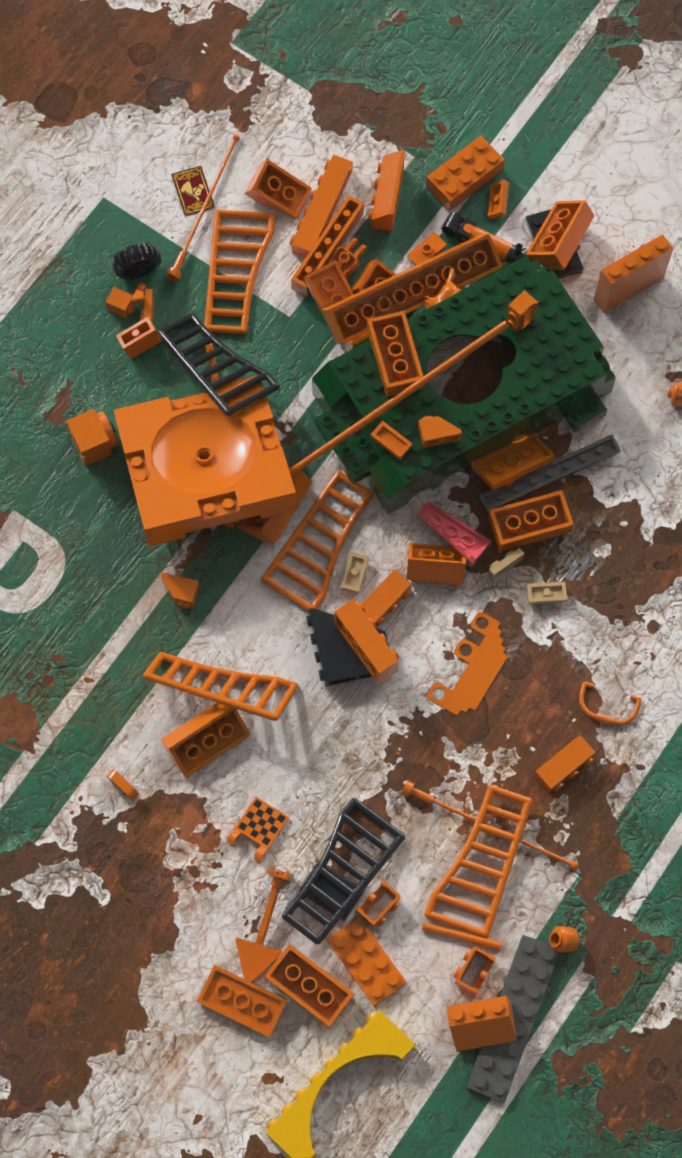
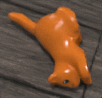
M450 269L446 284L436 297L430 298L425 296L426 309L461 291L452 283L455 276L453 269Z

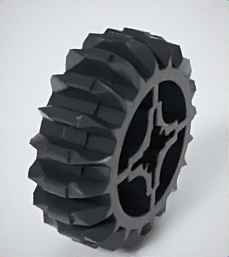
M150 242L135 243L134 245L122 248L123 250L118 251L112 259L114 272L120 279L133 280L148 274L150 275L162 263L159 249L155 244H150Z

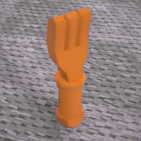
M143 282L137 284L132 302L145 299L144 289L146 286Z

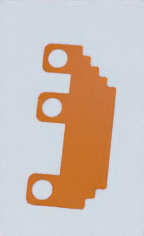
M483 612L476 614L471 622V627L485 635V638L480 646L467 639L460 640L454 650V654L469 664L453 690L439 682L434 683L427 694L429 700L455 715H458L461 710L467 712L469 708L476 710L508 657L503 653L505 647L501 645L503 639L500 637L502 631L498 629L499 621ZM484 617L488 620V626L485 629L477 627L476 620L478 618ZM463 644L470 645L472 648L471 654L463 656L459 651L460 646ZM442 688L445 691L444 698L441 700L435 699L432 694L433 690Z

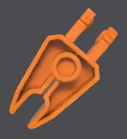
M353 238L346 247H337L329 263L334 260L337 261L346 279L360 267L359 258L366 250V246L361 245L354 254L351 253L358 243L356 238Z

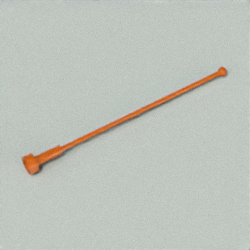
M238 134L233 135V142L183 251H180L173 268H168L165 276L171 281L178 282L182 275L180 268L187 255L186 251L236 141L240 139Z
M407 780L401 795L407 798L412 795L430 804L433 802L475 822V817L435 800L434 796L414 788L415 783ZM523 839L520 840V843L566 863L572 869L579 867V864L575 861L571 862Z

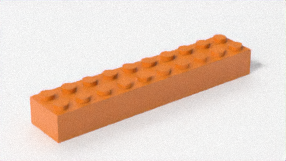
M480 234L322 309V312L336 344H345L368 333L367 319L405 311V314L424 306L426 303L425 296L433 298L439 294L442 287L446 284L450 269L454 270L455 275L452 283L460 289L503 268L490 234Z

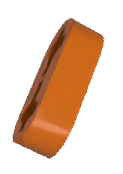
M112 769L106 775L131 801L139 795V792L115 769Z

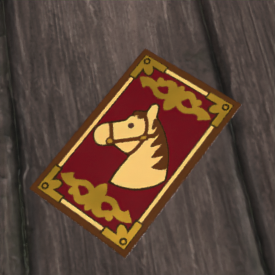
M197 166L172 173L171 176L184 215L187 216L200 212L210 192L202 167ZM212 197L205 210L215 208Z

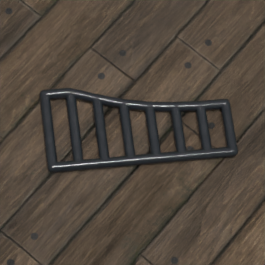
M194 313L158 330L165 345L226 416H231L280 389V384L269 372L254 365L224 345ZM189 322L196 326L173 339H170L167 335ZM199 333L206 337L181 351L176 346ZM210 343L217 347L191 362L186 358V356ZM222 353L229 357L201 373L196 369V367ZM236 362L243 366L210 385L205 380ZM250 371L258 374V376L221 396L215 392L218 388ZM264 380L270 384L267 388L230 408L225 403V401Z
M352 798L339 813L333 833L319 864L295 899L282 913V919L316 945L321 944L405 840V834L357 798ZM354 807L396 837L390 846L349 816ZM344 822L384 852L378 860L341 834ZM337 841L372 866L366 875L334 852ZM330 859L360 881L354 890L325 869ZM320 876L324 877L348 896L342 905L315 885ZM310 891L336 910L330 920L304 901ZM298 907L324 926L317 935L292 916Z

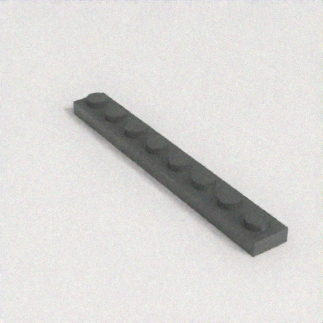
M609 435L516 479L510 487L501 486L495 490L487 491L479 495L478 499L488 514L489 510L506 506L620 453L621 449L614 436Z

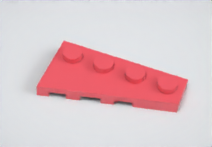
M429 501L419 510L418 516L472 564L477 561L492 542Z

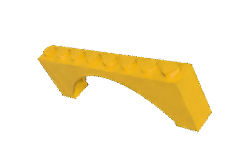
M380 1010L376 1014L372 1012L365 1020L367 1024L362 1029L358 1027L351 1035L353 1039L348 1044L344 1042L337 1050L339 1054L334 1059L330 1057L323 1065L325 1069L320 1074L316 1072L309 1080L311 1084L306 1090L301 1088L294 1096L297 1099L293 1104L287 1103L280 1111L282 1115L279 1119H272L266 1126L268 1129L266 1135L290 1158H313L316 1155L311 1142V1115L319 1092L331 1076L346 1065L366 1058L390 1057L397 1058L401 1062L415 1047L416 1044Z

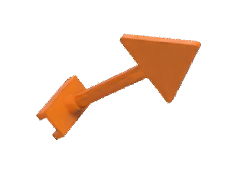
M271 866L268 874L273 877L270 885L272 888L256 942L240 938L235 939L244 979L253 982L282 954L280 950L264 946V941L279 891L282 889L284 881H290L292 873L288 871L283 872Z

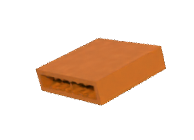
M663 234L601 270L594 301L603 313L664 279L673 247Z

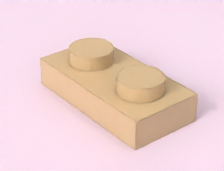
M520 548L516 551H509L500 562L497 560L490 565L488 576L492 581L523 560L524 552Z
M350 552L340 589L359 594L369 561L368 556Z
M566 583L527 584L528 605L567 602Z

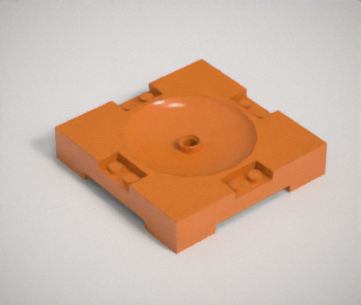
M256 376L231 381L215 390V392L221 396ZM261 382L225 401L229 408L263 390V383ZM207 393L172 401L169 400V397L114 410L148 547L186 538L185 533L258 515H260L261 519L298 510L296 491L274 425L267 396L231 416H226Z

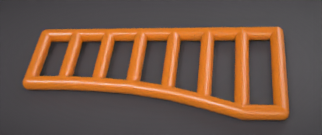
M216 210L214 212L204 325L211 332L247 334L255 279L275 231L276 215L274 213ZM221 217L268 220V228L220 226ZM220 233L265 236L261 245L219 242ZM218 250L258 252L254 261L217 259ZM217 266L251 268L249 277L216 275ZM215 282L247 284L245 293L214 292ZM214 299L244 301L243 310L213 308ZM212 316L242 317L241 327L212 325Z
M337 471L262 575L261 581L307 611L311 608L318 609L327 595L333 570L343 544L361 513L374 496V493L358 482L352 485L347 475ZM339 480L365 495L359 504L334 489ZM329 495L354 510L349 519L324 504ZM318 510L345 525L340 535L313 519ZM308 524L336 541L333 551H330L302 533ZM297 539L329 558L327 568L324 569L294 550L292 546ZM288 554L323 576L321 588L283 565L281 562ZM275 570H279L317 594L312 604L271 579L270 577Z
M160 652L143 674L145 680L272 721H277L299 687L296 682L280 677L216 668L164 652ZM162 661L173 663L164 677L154 674ZM181 666L191 669L182 683L172 680ZM199 671L210 674L200 689L190 686ZM218 676L229 678L218 695L208 692ZM237 680L249 681L237 701L227 698ZM258 682L270 683L256 706L245 704V701ZM278 685L289 688L274 712L263 709Z
M494 785L487 787L481 808L464 847L456 861L430 895L424 913L426 918L480 937H489L533 803L531 798ZM493 794L524 804L521 814L518 815L491 806ZM490 813L517 822L514 834L483 824L486 814ZM482 831L511 841L508 853L475 842L479 832ZM473 849L503 859L505 863L501 872L466 860V857L470 850ZM462 866L497 878L499 881L496 890H492L454 877V875ZM450 883L491 897L493 900L490 909H486L442 894L441 892ZM437 900L487 917L483 929L433 912Z

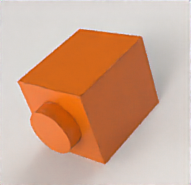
M113 287L105 301L108 311L126 319L129 313H133L136 304L132 302L133 295Z

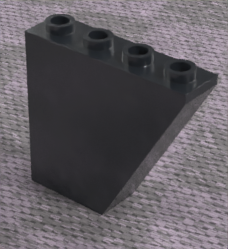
M314 608L309 609V615L306 616L307 624L313 630V633L310 634L311 642L317 648V652H314L316 663L321 665V670H318L320 681H324L325 687L373 677L334 624V615ZM375 628L379 634L383 633L387 639L386 631Z

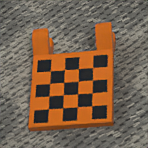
M255 797L236 827L229 834L227 842L234 845L240 834L260 845L254 854V859L261 862L289 817Z

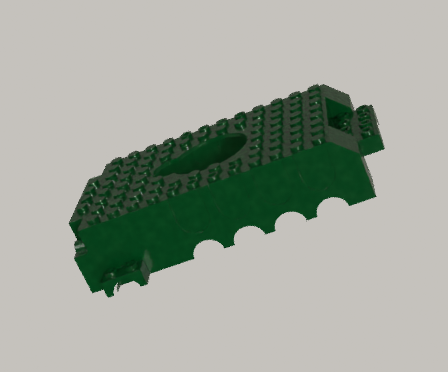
M525 256L512 264L509 263L407 320L423 376L427 374L428 360L434 349L442 342L457 336L480 338L503 321H506L508 305L524 290L538 302L535 319L531 320L523 330L520 329L517 332L508 327L497 335L509 339L514 344L516 358L511 365L503 368L501 383L491 396L473 404H458L440 396L434 390L431 383L428 382L424 385V388L418 389L332 448L339 460L340 466L352 485L369 476V485L388 515L407 505L417 494L427 489L434 490L440 487L453 474L471 470V462L501 449L521 437L532 433L536 434L565 418L575 433L590 420L606 416L607 408L600 398L612 392L616 376L611 371L607 359L602 355L604 346L553 270L547 272L544 267H541L537 259L530 262L528 257ZM370 340L328 361L312 377V394L324 412L322 415L314 418L315 426L325 442L328 443L396 396L386 397ZM425 416H438L461 429V440L423 448L418 422ZM382 421L413 443L411 449L401 460L370 438V434Z

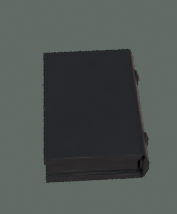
M320 860L318 861V863L316 864V866L314 867V869L312 870V872L310 873V875L308 876V878L306 879V881L304 882L299 891H301L303 886L306 884V882L316 869L317 865L319 864ZM326 865L325 869L350 888L355 889L357 883L352 882ZM322 876L315 883L317 887L341 905L348 897ZM365 889L340 920H342L343 922L346 921V919L356 906L357 902L363 895ZM311 891L306 896L308 899H310L323 909L327 910L331 914L334 915V913L336 912V910H334L332 907H330L328 904H326L324 901H322L320 898L314 895Z

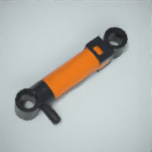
M450 212L441 226L444 234L453 238L457 236L456 240L461 243L480 234H490L499 258L510 264L525 257L528 248H523L521 243H517L515 246L477 227L476 222L468 218L464 219L456 212Z

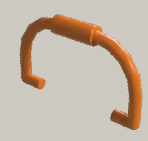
M582 683L579 703L585 714L593 718L594 721L613 726L628 724L636 718L642 699L631 695L630 700L636 701L632 715L627 719L615 720L612 717L590 712L585 706L584 694L586 687L593 689L594 684Z

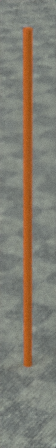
M503 321L291 467L289 469L291 477L509 327L507 322Z

